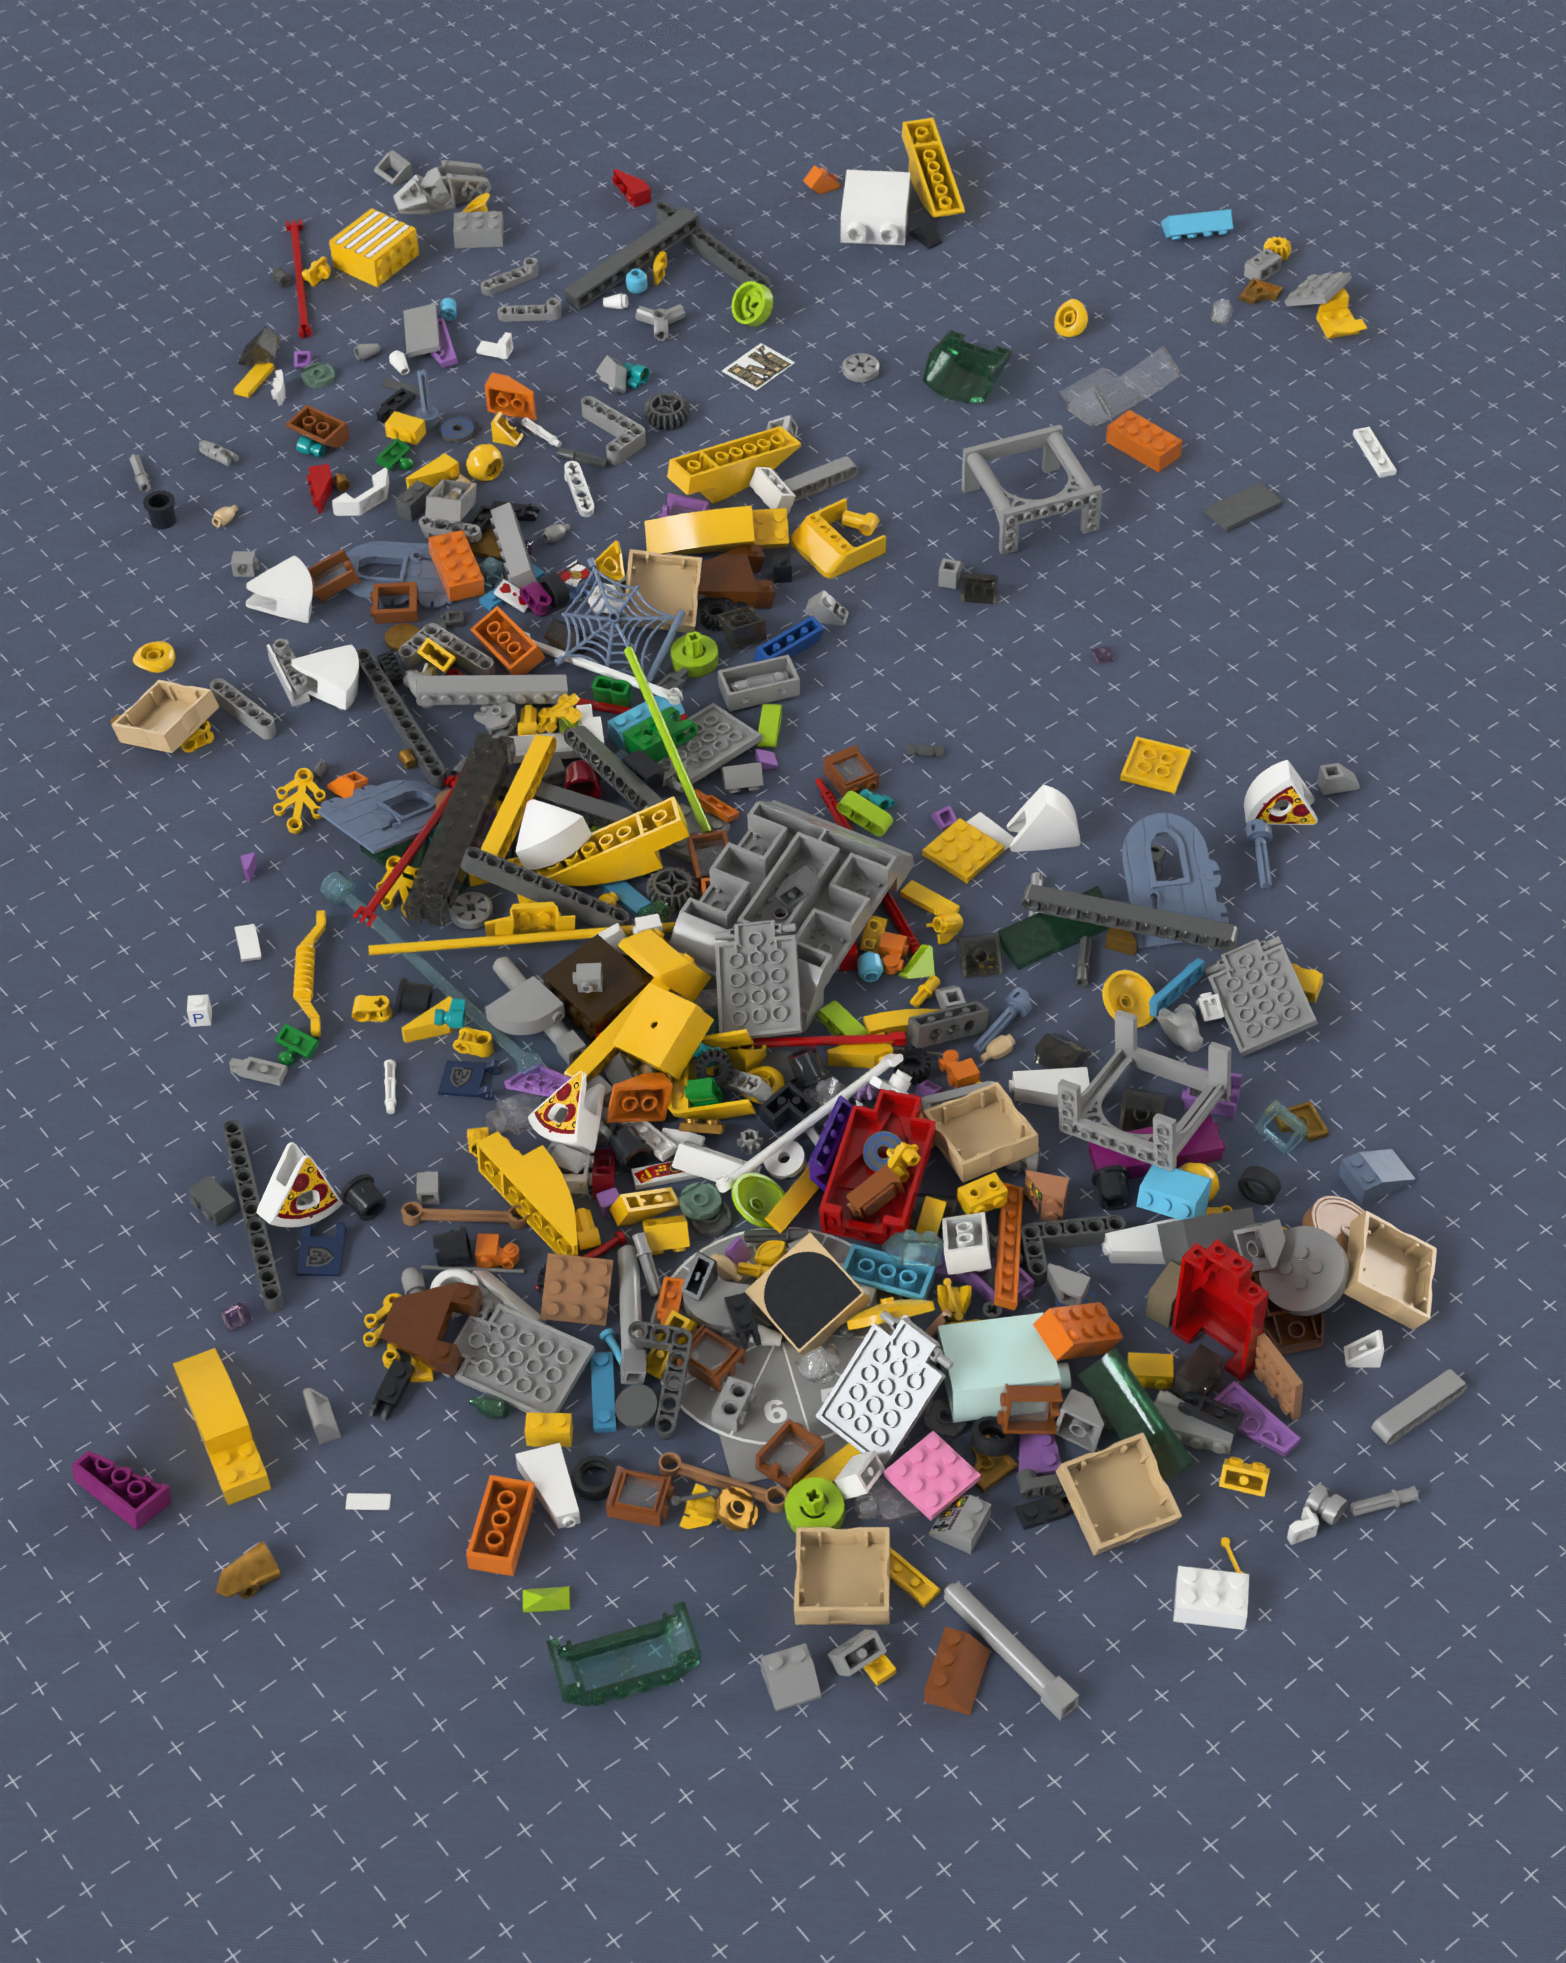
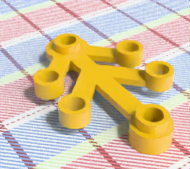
M575 693L570 696L567 694L560 696L558 699L559 703L555 706L540 710L537 719L539 724L535 729L540 734L545 731L552 733L557 728V718H566L571 724L576 723L581 718L582 713L577 708L571 706L575 705L580 698Z
M307 768L298 769L294 780L276 790L277 797L284 801L273 806L275 815H284L285 809L295 803L293 817L287 821L288 831L292 834H298L303 829L301 820L303 803L311 810L314 819L322 818L320 814H315L321 807L317 806L305 792L306 787H308L314 793L315 800L318 803H323L326 800V793L320 790L313 782V773ZM298 787V791L288 797V792Z
M391 856L386 862L387 872L381 882L377 883V891L401 857ZM407 866L403 873L413 875L416 881L404 878L403 874H401L381 902V905L385 910L392 909L394 906L393 899L398 891H400L403 900L401 911L406 918L411 919L417 915L418 908L415 902L411 901L407 887L418 891L423 897L428 896L431 890L428 884L418 883L426 878L424 870Z
M399 1293L387 1295L383 1301L384 1306L375 1314L365 1316V1326L368 1329L376 1328L378 1322L388 1315L394 1298L402 1295ZM384 1324L374 1332L364 1334L363 1341L366 1347H373L377 1344ZM387 1343V1351L382 1357L384 1366L387 1369L390 1368L394 1359L401 1361L400 1354L396 1351L397 1348Z

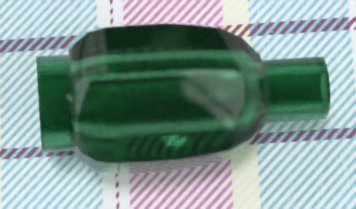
M484 1396L480 1399L471 1397L469 1401L471 1406L477 1407L478 1412L487 1418L499 1420L501 1418L505 1419L508 1416L509 1407L505 1405L502 1399L497 1397Z

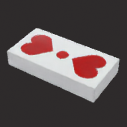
M504 579L494 591V595L523 613L529 607L522 600L519 593L520 589Z

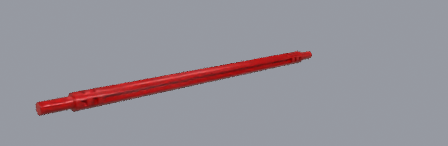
M822 778L816 779L815 783L821 791V797L837 825L854 831L848 819L838 811V802L832 791L826 787ZM888 890L882 899V903L899 933L907 936V945H909V950L913 956L921 945Z

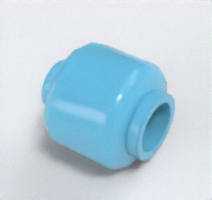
M633 269L626 275V287L629 292L641 294L647 289V275L640 269Z
M874 952L862 954L857 960L859 977L866 982L877 981L884 972L882 957Z

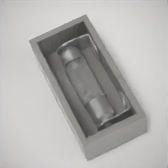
M442 479L426 496L425 517L431 518L433 521L444 519L450 523H458L476 504V483Z
M789 655L718 671V687L729 711L800 695V679Z

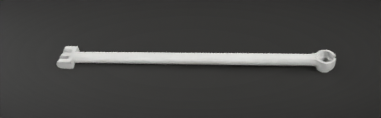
M533 640L544 654L555 658L565 654V651ZM567 657L565 659L568 663L614 680H625L631 686L640 689L636 678L581 657ZM648 682L652 693L666 698L670 704H680V699L683 701L682 692L678 688L668 690Z
M887 1054L880 1059L881 1062L729 1176L723 1174L716 1178L715 1185L719 1192L723 1193L730 1190L738 1177L745 1173H750L830 1113L838 1096L842 1095L847 1100L866 1086L873 1076L878 1077L890 1067H895L901 1063L903 1055Z

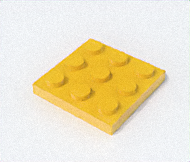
M1136 736L1120 775V780L1175 794L1189 760L1191 750Z
M959 818L922 850V855L963 882L968 883L1004 852V845Z

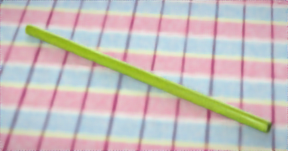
M627 647L624 649L625 655L703 834L712 832L633 647Z

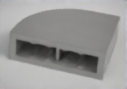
M534 976L485 1007L487 1021L498 1030L512 1035H531L541 1032L560 1022L565 1017L564 1003Z
M717 1280L700 1301L683 1293L685 1314L687 1318L698 1323L697 1329L704 1324L706 1328L726 1340H739L733 1329L724 1297L745 1293V1290L750 1286Z

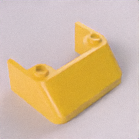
M656 927L654 930L649 928L623 938L620 941L618 947L642 968L692 1003L712 978L711 975L693 963L694 958L687 953L682 955L670 946V941L664 938L665 934Z

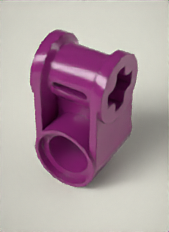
M536 581L520 588L519 593L522 600L530 607L533 613L539 617L546 616L552 599L542 588L541 584Z

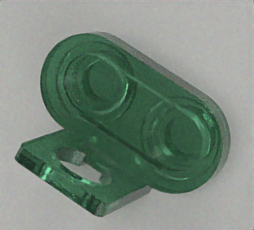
M658 900L641 907L636 917L658 914L661 923H665L676 908L675 906L670 908L668 903Z

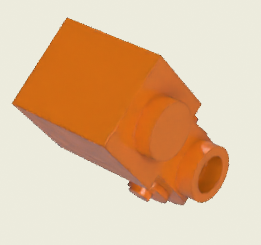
M884 932L878 946V954L883 960L884 973L894 975L898 971L902 972L904 967L903 958L908 956L909 945H907V936Z
M950 1049L944 1052L942 1059L938 1060L940 1070L942 1072L946 1071L948 1084L953 1086L954 1089L973 1085L980 1081V1071L972 1058L958 1062V1052Z
M477 1233L476 1265L482 1268H498V1266H502L505 1269H512L520 1261L519 1247L514 1243H509L503 1249L500 1245L499 1234Z

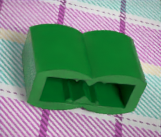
M596 676L591 686L595 701L629 707L633 699L631 684L625 680H612L607 676Z
M713 1077L687 1080L684 1093L685 1097L689 1098L692 1108L723 1103V1094L721 1089L717 1087Z

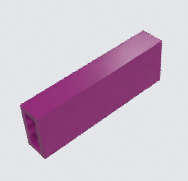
M1211 1115L1207 1116L1176 1157V1168L1190 1162L1206 1164L1222 1160L1223 1151L1226 1150L1223 1139L1219 1138L1218 1123H1214ZM1153 1127L1128 1132L1134 1134H1153ZM1088 1141V1153L1094 1172L1102 1167L1120 1165L1129 1170V1179L1146 1176L1152 1164Z

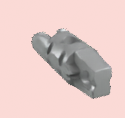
M205 440L199 442V451L219 463L229 466L231 461L236 462L239 460L236 453L215 443Z

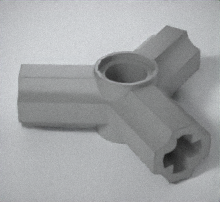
M680 304L667 310H652L639 306L636 313V320L654 325V338L658 339V341H665L669 337V324L686 317L683 306Z

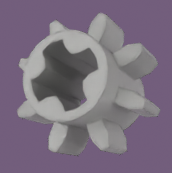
M749 1128L744 1132H740L737 1146L741 1147V1153L745 1152L752 1155L761 1151L760 1145H763V1137H759V1131Z

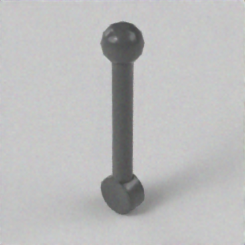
M713 1488L709 1492L690 1496H674L671 1498L673 1505H679L683 1501L708 1496L717 1497L719 1491Z

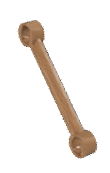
M408 1202L401 1209L402 1220L408 1226L419 1225L423 1220L509 1223L511 1228L520 1230L528 1226L526 1219L529 1216L526 1215L521 1220L513 1217L518 1214L516 1208L522 1209L521 1205L513 1206L508 1211L431 1209L422 1208L418 1202ZM411 1211L419 1212V1214L415 1216H411L407 1213Z
M673 1452L664 1453L659 1458V1472L663 1477L671 1476V1479L682 1476L723 1490L735 1486L744 1489L754 1500L765 1503L766 1508L770 1512L780 1513L785 1510V1499L788 1494L780 1486H773L767 1490L683 1463L680 1456ZM676 1462L678 1464L672 1470L663 1468L668 1463ZM782 1496L784 1498V1501L779 1504L770 1502L774 1497Z

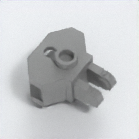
M510 702L499 705L494 704L493 706L482 705L480 709L482 712H476L473 716L475 720L486 726L490 739L495 741L507 738L518 726L515 704Z

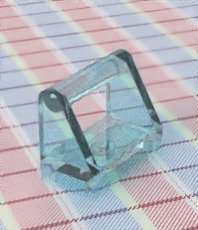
M1276 1099L1270 1104L1255 1126V1129L1285 1155L1309 1133L1306 1124ZM1275 1116L1279 1117L1295 1131L1287 1144L1283 1143L1265 1127Z

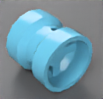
M445 298L440 303V317L444 318L445 321H452L456 318L457 303L454 299Z

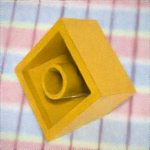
M685 1215L642 1220L643 1232L646 1234L650 1250H653L652 1255L662 1254L664 1250L672 1249L673 1252L684 1251L685 1247H690Z

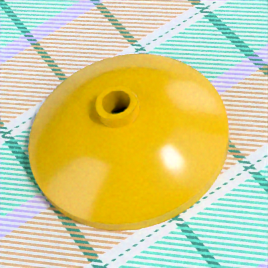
M1120 970L1107 978L1103 986L1102 997L1108 1013L1114 1020L1118 1009L1136 1015L1137 1028L1144 1027L1153 1020L1154 1017L1149 1015V1001L1155 992L1143 976L1130 970Z

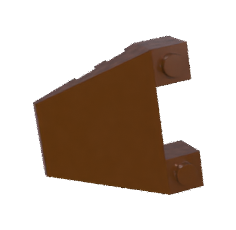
M743 544L703 562L701 565L698 594L719 598L720 600L721 597L732 599V603L738 604V601L747 603L748 607L771 609L776 594L772 580H755L753 573H760L764 560L761 545Z
M1252 1272L1251 1280L1261 1286L1259 1272ZM1268 1298L1263 1332L1272 1339L1271 1342L1282 1356L1324 1347V1311L1310 1316L1293 1315L1280 1309Z
M455 1282L394 1298L380 1334V1339L398 1350L406 1352L413 1359L424 1363L435 1372L455 1376L462 1355L457 1344L443 1342V1338L453 1312L477 1317L484 1299L479 1286Z

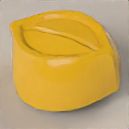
M771 1240L761 1244L755 1253V1264L759 1265V1263H762V1265L772 1267L786 1254V1242Z

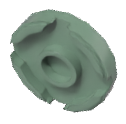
M316 362L306 366L303 369V373H301V377L306 386L322 388L330 385L335 380V371L327 363L323 365Z
M695 1182L684 1188L680 1194V1209L685 1216L693 1220L710 1219L720 1211L722 1206L721 1193L715 1186L709 1183L701 1184V1182Z

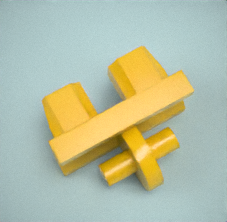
M322 256L318 261H313L311 267L302 272L304 280L309 281L310 286L315 287L322 279L330 277L331 269L327 265L326 257Z
M871 916L864 927L860 950L878 954V946L885 932L888 919Z
M901 1142L895 1149L888 1148L886 1154L890 1157L887 1161L888 1166L901 1182H906L910 1177V1173L906 1170L908 1165L915 1166L921 1159L917 1154L919 1147L916 1144L909 1145Z

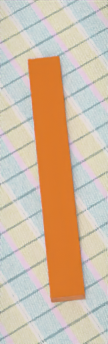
M1003 1182L1008 1190L1007 1203L999 1209L994 1305L1015 1311L1018 1298L1023 1187Z

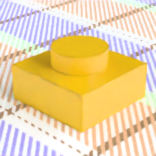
M882 1654L863 1667L876 1686L894 1676L897 1670L885 1654Z

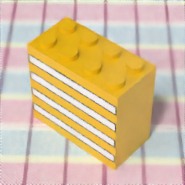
M372 208L329 240L333 267L377 288L419 255L416 228Z

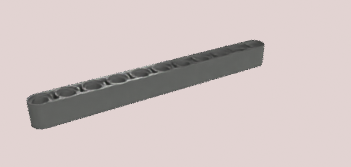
M660 201L656 204V220L662 223L679 210L666 201ZM698 228L682 239L742 285L745 282L754 281L765 285L770 290V279L703 228Z
M365 648L357 650L360 675L405 746L411 749L415 755L417 765L430 785L439 789L445 788L447 786L445 784L447 778L446 769L372 652Z
M462 758L451 771V775L455 776L459 773H466L462 783L469 775L471 777L469 786L492 791V793L506 797L516 776V773L468 758ZM542 781L533 797L534 800L583 816L586 823L602 828L633 815L625 807Z
M1034 884L1025 887L1021 906L1028 911L1224 951H1231L1236 948L1239 929L1232 924Z
M231 1119L223 1125L226 1145L264 1306L268 1312L276 1313L284 1307L281 1287L265 1221L256 1213L260 1200L240 1121Z

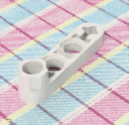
M568 461L564 466V479L569 484L579 514L583 517H590L594 514V502L581 467L576 461ZM578 480L582 482L579 485L575 484ZM579 493L586 494V496L583 498L578 497L577 495Z

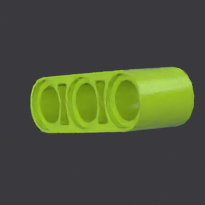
M763 703L758 733L762 736V741L757 743V747H777L782 705Z
M848 791L837 804V809L842 815L875 836L882 837L893 824V818L889 813L854 791Z
M835 1000L817 1011L820 1022L835 1036L869 1035L865 1027Z

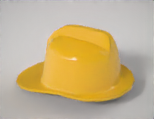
M484 193L479 195L462 212H488L486 201L489 199L490 194Z

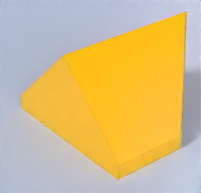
M499 411L491 422L493 442L516 447L524 435L522 433L519 434L515 430L516 427L513 428L508 419L502 417V412Z
M615 540L595 560V563L597 565L596 569L603 575L618 581L625 574L619 541Z
M754 1045L749 1049H743L740 1046H737V1050L725 1048V1052L732 1062V1067L743 1072L760 1067L763 1059L767 1056L766 1045H762L760 1049H754Z

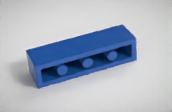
M812 615L757 647L753 661L758 662L784 655H789L791 658L819 642L824 627Z

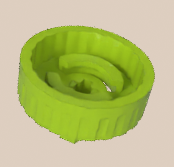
M754 281L743 283L736 290L732 299L734 318L739 323L750 327H757L764 323L773 308V296L769 288Z
M699 632L687 633V635L678 638L671 646V665L676 672L681 668L687 669L689 671L688 677L706 676L713 672L718 665L717 644L710 637Z
M818 1477L806 1478L799 1481L789 1490L785 1499V1513L787 1522L795 1533L796 1527H830L834 1529L841 1527L845 1519L844 1498L840 1489L831 1481ZM825 1513L822 1517H819V1518H816V1519L810 1518V1517L807 1516V1515H809V1516H811V1517H817V1516H820L821 1514Z

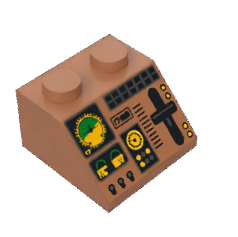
M1026 1171L1024 1199L1041 1220H1063L1067 1204L1069 1178Z

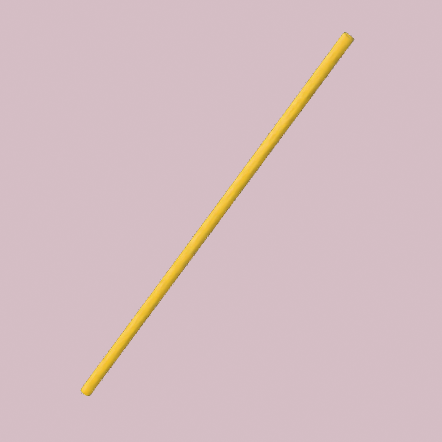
M676 922L661 923L663 933L673 932ZM636 925L620 927L625 935L628 936L633 935L632 927ZM609 927L368 945L369 955L589 939Z

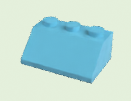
M1152 1165L1140 1185L1136 1206L1179 1220L1205 1216L1212 1179L1178 1168L1171 1172Z

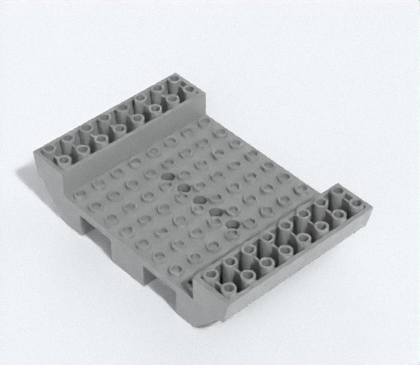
M775 800L772 802L758 801L747 815L748 831L740 843L735 845L728 842L709 869L710 886L699 901L690 897L680 910L669 945L679 953L690 955L695 959L694 962L697 964V967L712 976L703 988V991L717 996L715 944L733 941L729 939L716 940L715 932L728 931V929L734 928V924L775 919L776 923H781L782 925L796 923V931L786 932L783 935L777 936L796 935L801 1021L802 1032L805 1033L816 1017L817 1011L824 1005L825 986L888 890L898 891L913 868L914 860L911 853ZM806 866L820 880L809 896L788 909L774 895L786 878ZM780 913L785 914V916L781 918L775 915Z

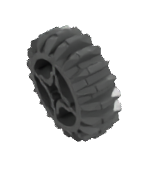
M670 392L656 393L655 397L650 396V399L646 401L644 413L648 424H652L653 427H658V429L664 428L665 430L667 428L673 429V427L679 428V425H684V422L688 421L690 405L685 397H682L681 394L677 395L676 392L673 394Z
M672 865L670 868L663 867L662 870H656L655 873H651L646 887L648 900L657 906L659 910L663 908L665 913L668 910H672L673 913L675 910H681L690 897L697 899L699 891L697 878L693 875V872H688L687 868L681 869L680 866L673 868Z

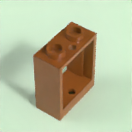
M417 582L373 584V591H370V599L373 602V606H370V616L374 617L375 624L419 622V590ZM409 595V608L379 609V596Z

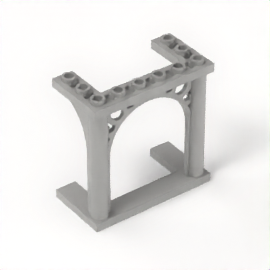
M1061 425L963 449L961 490L964 494L980 490L981 484L994 507L999 522V552L1001 555L1018 551L1019 524L1082 508L1080 530L1083 534L1099 530L1103 489L1100 485L1094 486L1064 440ZM1043 447V472L1059 470L1062 464L1068 475V483L1061 492L1049 498L1038 500L1019 498L1008 493L1000 485L986 461Z
M1118 1009L1115 1013V1054L1082 1093L1081 1086L1064 1079H1061L1058 1083L1059 1131L1173 1172L1176 1168V1157L1219 1100L1221 1098L1227 1100L1231 1095V1048L1212 1041L1208 1047V1071L1137 1047V1016ZM1129 1066L1202 1091L1177 1124L1176 1119L1156 1113L1153 1117V1134H1134L1120 1130L1109 1123L1102 1112L1104 1098ZM1091 1119H1098L1100 1122L1097 1123L1091 1121Z

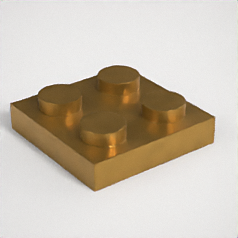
M685 1118V1121L680 1123L679 1131L723 1134L725 1133L726 1124H721V1120L708 1119L706 1123L700 1122V1118Z

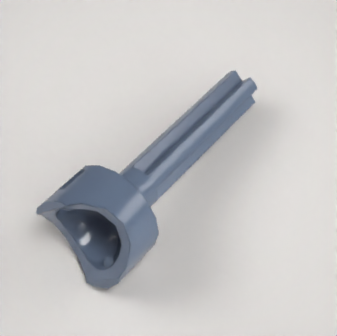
M423 369L422 371H417L421 408L417 410L416 417L425 420L426 431H429L440 419L438 409L431 406L428 376L426 370Z
M1254 819L1246 825V839L1249 844L1255 846L1260 887L1262 889H1270L1272 880L1267 843L1273 839L1272 828L1263 820Z
M1016 987L1005 998L1006 1010L973 1045L979 1053L986 1050L987 1045L1004 1030L1015 1016L1024 1018L1033 1009L1029 993L1026 990Z

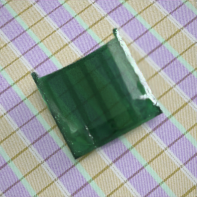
M950 330L930 351L923 382L933 391L947 399L967 404L985 403L1012 355V350L996 346L992 351L965 342L966 335Z

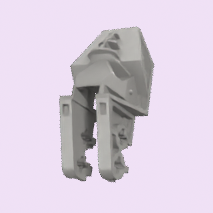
M441 160V166L429 170L425 177L416 174L393 197L399 213L428 215L456 209L455 204L471 201L475 191L480 195L489 193L491 185L486 178L482 165Z

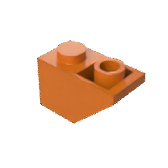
M815 165L803 180L812 190L820 195L841 187V184L837 181L839 178L833 173L828 174L829 172L825 168H818Z
M353 771L327 784V789L346 799L353 796L355 789L368 785L369 778L357 771Z

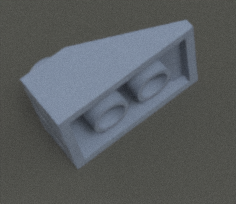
M1392 1149L1355 1153L1341 1160L1338 1173L1339 1177L1361 1205L1416 1181L1415 1177Z

